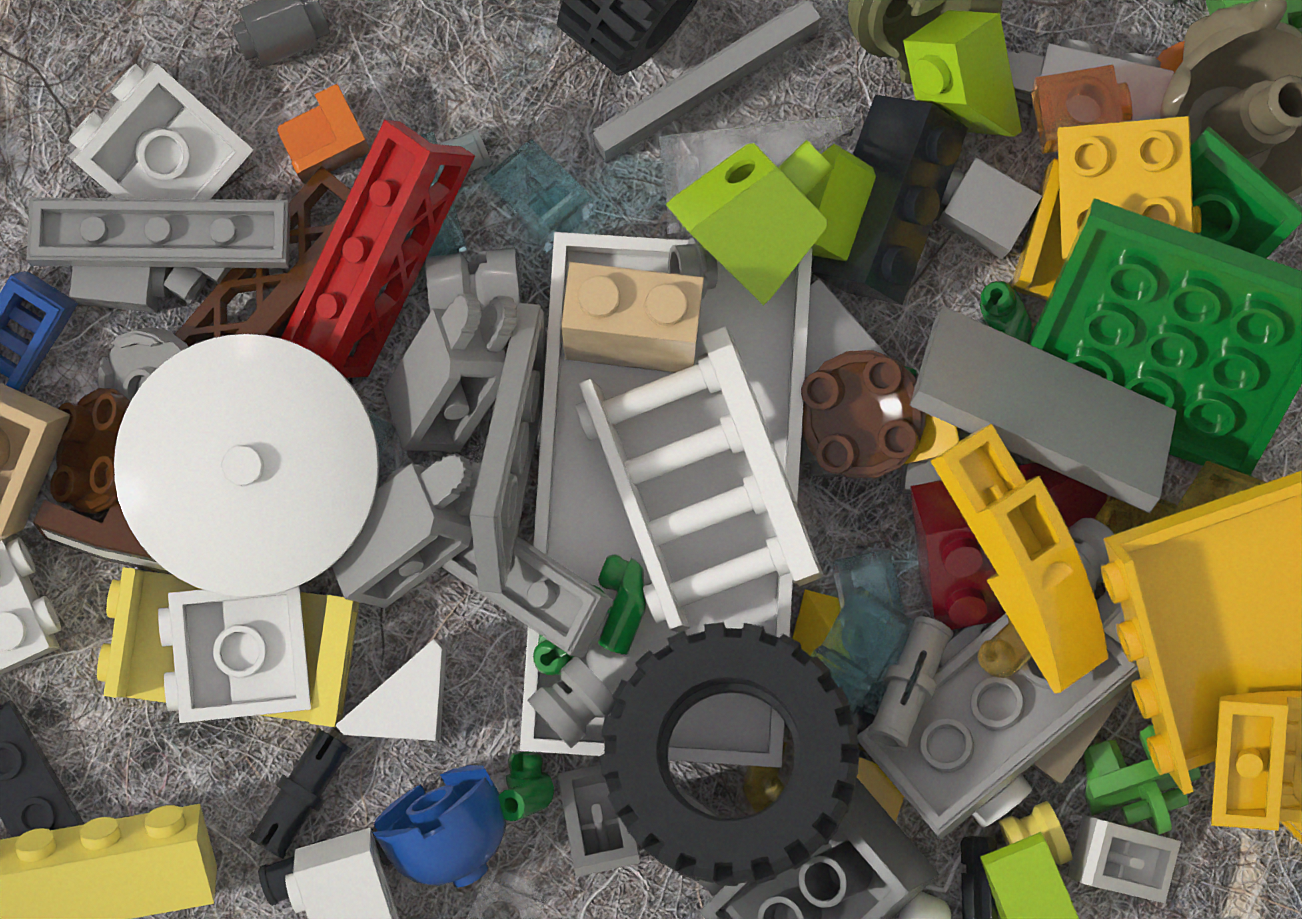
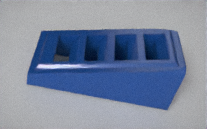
M27 271L11 274L0 293V344L21 356L18 364H15L0 354V373L9 378L6 386L23 392L78 305L75 300ZM23 299L46 312L45 317L42 319L20 305ZM10 319L34 333L31 341L6 327Z

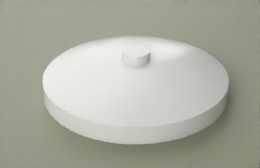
M254 334L227 335L197 343L180 351L158 367L141 385L124 414L118 432L114 459L115 484L123 514L131 531L148 554L165 570L195 587L213 593L241 597L264 596L295 588L314 579L336 563L353 545L370 515L378 488L380 468L379 448L370 415L362 399L343 374L328 361L298 344L280 338Z

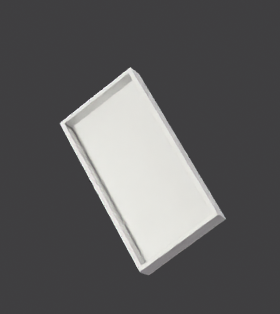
M554 232L533 546L589 584L602 589L610 598L615 599L617 591L605 589L598 582L607 556L616 554L626 561H630L632 557L644 569L645 586L652 584V580L600 440L596 438L589 441L581 425L576 404L584 402L585 399L579 383L592 379L601 387L607 400L674 372L565 360L561 325L569 262L668 273V258L671 246L688 244L689 240ZM810 248L764 306L717 260L718 279L716 287L707 289L705 297L701 299L694 365L698 364L697 357L707 353L701 335L726 326L734 338L797 503L803 417L801 388L805 380L812 248ZM706 388L619 422L615 426L627 459L630 460L720 425V417L730 414L722 390L710 393L709 389ZM730 448L640 483L638 488L649 518L652 521L744 485L743 478L753 475L745 451L733 454ZM753 509L660 545L672 580L675 582L767 546L766 539L776 536L768 512L756 515ZM775 571L684 606L683 609L690 628L685 630L686 635L689 636L705 631L704 624L724 622L726 628L743 629L744 623L764 626L765 633L779 638L782 634L790 636L793 585L791 573L779 576L778 572ZM647 600L645 613L627 655L609 651L598 644L608 617L607 614L584 658L579 657L612 694H614L622 679L628 682L638 669L635 665L636 661L648 650L653 654L657 653L669 645L666 638L678 633L669 629L666 620L656 623ZM528 627L520 751L593 756L604 755L605 740L601 736L604 718L595 717L586 726V736L571 749L527 701L541 687H552L561 679V675H545L536 668L533 662V652L538 645L539 633ZM722 693L707 697L693 705L677 723L669 743L668 760L782 767L784 720L770 705L750 695Z

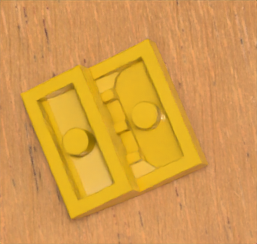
M1302 691L1255 692L1220 696L1211 826L1279 831L1280 821L1302 823Z

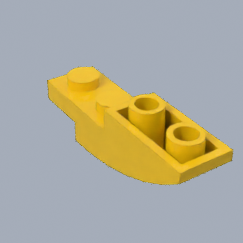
M992 423L978 429L930 460L997 573L987 579V582L1054 694L1064 691L1108 659L1105 633L1086 570L1073 539L1041 478L1038 476L1027 481L1025 480Z

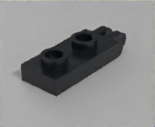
M11 700L2 705L0 704V818L11 837L21 836L25 832L39 828L56 830L84 825L85 823L17 706Z

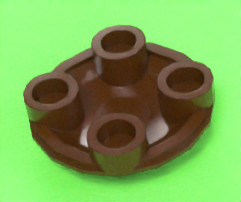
M874 350L846 351L825 361L816 372L811 373L804 380L801 388L803 399L802 434L811 453L825 471L839 473L852 479L878 478L900 468L917 450L926 426V413L910 406L916 378L897 359Z
M98 388L83 396L77 404L65 402L58 408L70 414V418L58 445L56 455L57 469L51 478L50 491L54 500L60 503L71 504L79 512L97 514L111 507L118 499L114 471L115 447L118 432L130 400L117 389Z

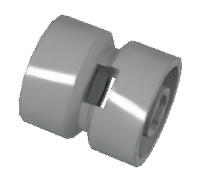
M515 247L480 251L475 262H468L461 253L426 257V279L430 312L433 308L447 309L450 303L454 302L457 294L461 293L478 296V301H480V307L482 308L481 311L487 305H490V300H493V296H510L517 305L522 303Z

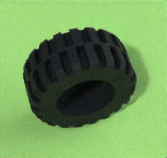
M724 622L704 624L705 631L687 636L685 630L666 638L669 645L657 653L653 654L648 650L635 662L638 669L629 681L621 680L612 696L616 701L610 716L605 715L601 736L605 740L604 755H600L602 776L606 779L609 790L607 796L615 814L621 819L627 828V832L647 853L662 865L670 867L682 876L698 882L699 880L713 882L718 886H738L739 883L748 882L760 884L777 879V875L792 868L798 869L811 860V855L823 844L827 845L838 831V825L844 814L849 811L855 794L854 790L859 770L857 728L852 717L850 703L842 687H838L831 677L830 669L817 655L811 657L801 649L800 642L785 634H782L779 638L765 633L764 626L744 623L743 629L726 628ZM722 693H742L756 697L770 705L787 724L794 743L793 770L782 793L761 811L739 818L712 816L692 806L677 790L668 764L670 739L681 717L699 701Z

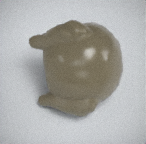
M1253 0L1249 3H1238L1226 8H1220L1211 15L1204 16L1189 26L1184 38L1183 62L1173 74L1164 94L1160 109V119L1190 117V143L1210 126L1287 195L1294 198L1302 193V32L1292 25L1280 22L1287 9L1286 0Z

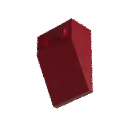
M1037 462L1017 466L1026 481L1038 476L1041 478L1067 529L1082 518L1097 520L1108 527L1106 493ZM940 480L910 486L920 584L931 618L940 621L951 630L996 622L1006 612L988 584L987 579L997 572L944 483Z

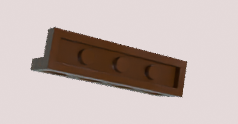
M321 166L289 202L291 206L289 244L298 243L299 261L288 273L269 275V268H232L174 335L185 342L188 347L192 346L196 341L238 334L265 335L281 339L339 217L338 215L330 225L311 227V209L327 190H330L345 203L351 189ZM256 291V310L247 321L227 324V305L238 293Z

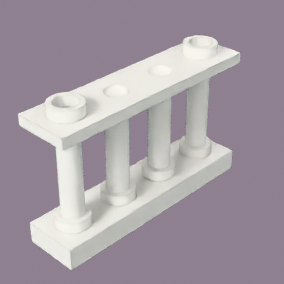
M726 326L701 335L707 353L697 357L698 364L607 400L601 387L592 379L579 383L585 399L584 402L576 404L581 425L589 441L596 438L600 440L652 580V584L643 587L648 606L656 623L666 620L669 629L678 633L690 628L683 609L684 606L775 571L778 572L779 576L791 573L794 582L799 586L824 577L738 348ZM706 388L709 389L710 393L722 390L730 414L720 417V425L633 459H627L615 424ZM730 448L733 454L745 451L753 475L743 478L744 485L652 521L650 520L638 484ZM753 509L756 515L768 512L776 536L766 539V547L673 582L660 545Z

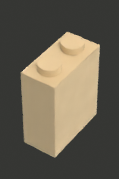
M569 262L561 325L565 360L674 373L693 366L704 277Z

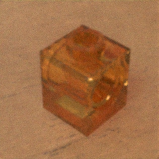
M1114 64L1035 78L1031 95L1042 154L1058 151L1057 128L1131 121L1133 118L1127 82L1117 83ZM1078 95L1091 97L1099 105L1101 116L1091 122L1078 121L1069 114L1066 102Z

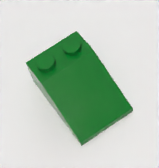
M1210 126L1191 143L1193 207L1198 206L1200 208L1202 221L1201 232L1195 234L1267 258L1302 223V207Z

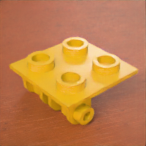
M1190 117L1057 128L1062 259L1067 258L1093 198L1192 233L1201 232L1200 208L1198 206L1193 207Z

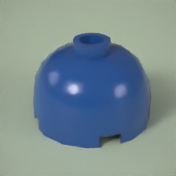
M467 765L444 772L440 776L445 786L426 793L420 784L391 803L376 818L374 826L377 832L373 833L386 857L400 874L416 883L439 886L452 882L457 888L467 886L485 875L489 869L486 862L498 851L506 831V820L504 819L498 798L500 794L483 765Z

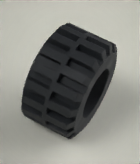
M562 0L557 27L614 74L622 76L638 68L653 56L676 31L698 0Z

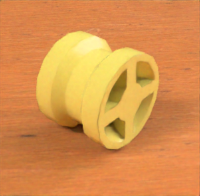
M1048 801L1035 805L1032 813L1021 819L1011 815L999 820V826L1007 846L1041 832L1056 864L1062 865L1073 860L1064 831Z

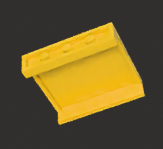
M1302 470L1103 538L1110 563L1101 566L1102 578L1114 604L1121 603L1125 618L1124 622L1116 624L1117 634L1129 662L1136 661L1141 678L1132 681L1133 694L1142 716L1145 719L1151 718L1155 731L1154 736L1147 738L1148 750L1159 775L1169 773L1184 795L1194 792L1188 771L1215 762L1220 696L1255 692L1302 691Z

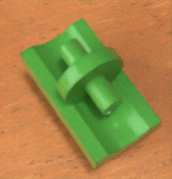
M1153 725L1146 727L1139 734V740L1148 760L1126 766L1116 740H1107L1087 747L1083 755L1087 777L1085 800L1092 816L1132 803L1121 807L1126 824L1131 825L1149 819L1155 832L1160 835L1172 830L1169 811L1189 805L1187 795H1184L1180 788L1161 793L1178 787V785L1169 773L1159 775L1153 764L1147 746V738L1155 735ZM1199 767L1188 771L1191 782L1200 779Z

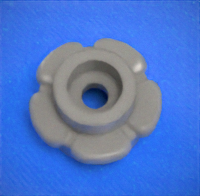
M693 237L689 239L688 244L671 246L668 258V273L704 277L701 298L703 299L707 289L716 287L718 279L717 259Z

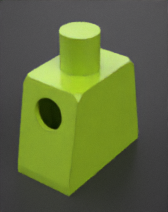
M807 139L778 167L755 143L746 144L671 198L666 205L688 232L764 306L827 228L828 219L813 205L806 195L834 168Z

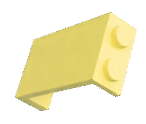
M122 567L121 580H112L107 597V617L115 618L111 644L103 643L98 658L97 680L105 682L103 696L127 697L166 703L164 673L175 672L173 646L162 647L158 609L169 607L168 593L202 589L174 575ZM301 592L312 707L311 710L263 714L260 716L336 727V724L343 719L360 602L347 600L340 596Z

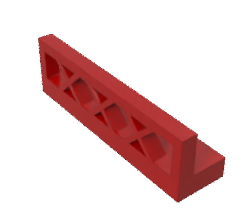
M384 120L281 339L298 344L316 353L333 365L345 378L369 377L473 163L475 155L462 146L432 144L402 122ZM440 165H445L438 181L430 187ZM415 227L411 237L403 243L407 233ZM388 283L384 293L376 299L380 289ZM362 337L354 355L349 356L354 343Z

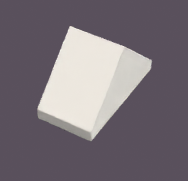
M433 639L339 721L336 727L343 735L440 740L447 649L439 640Z
M1083 815L1068 877L1089 886L1166 903L1181 841Z

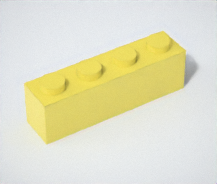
M194 804L183 807L166 805L145 814L117 819L99 817L90 820L84 825L56 830L33 829L21 836L1 839L0 919H133L214 904L217 864L201 805Z

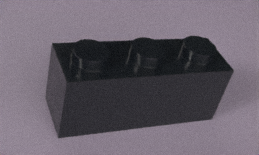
M875 95L852 155L872 166L876 179L847 261L814 256L811 273L846 293L903 305L911 281L916 274L917 265L931 227L939 212L940 203L953 168L961 153L968 127L933 103Z

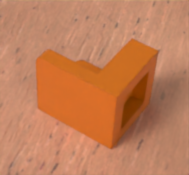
M338 84L314 94L319 106L279 125L277 128V132L292 160L294 170L304 185L321 166L328 172H331L368 154L370 151V147Z

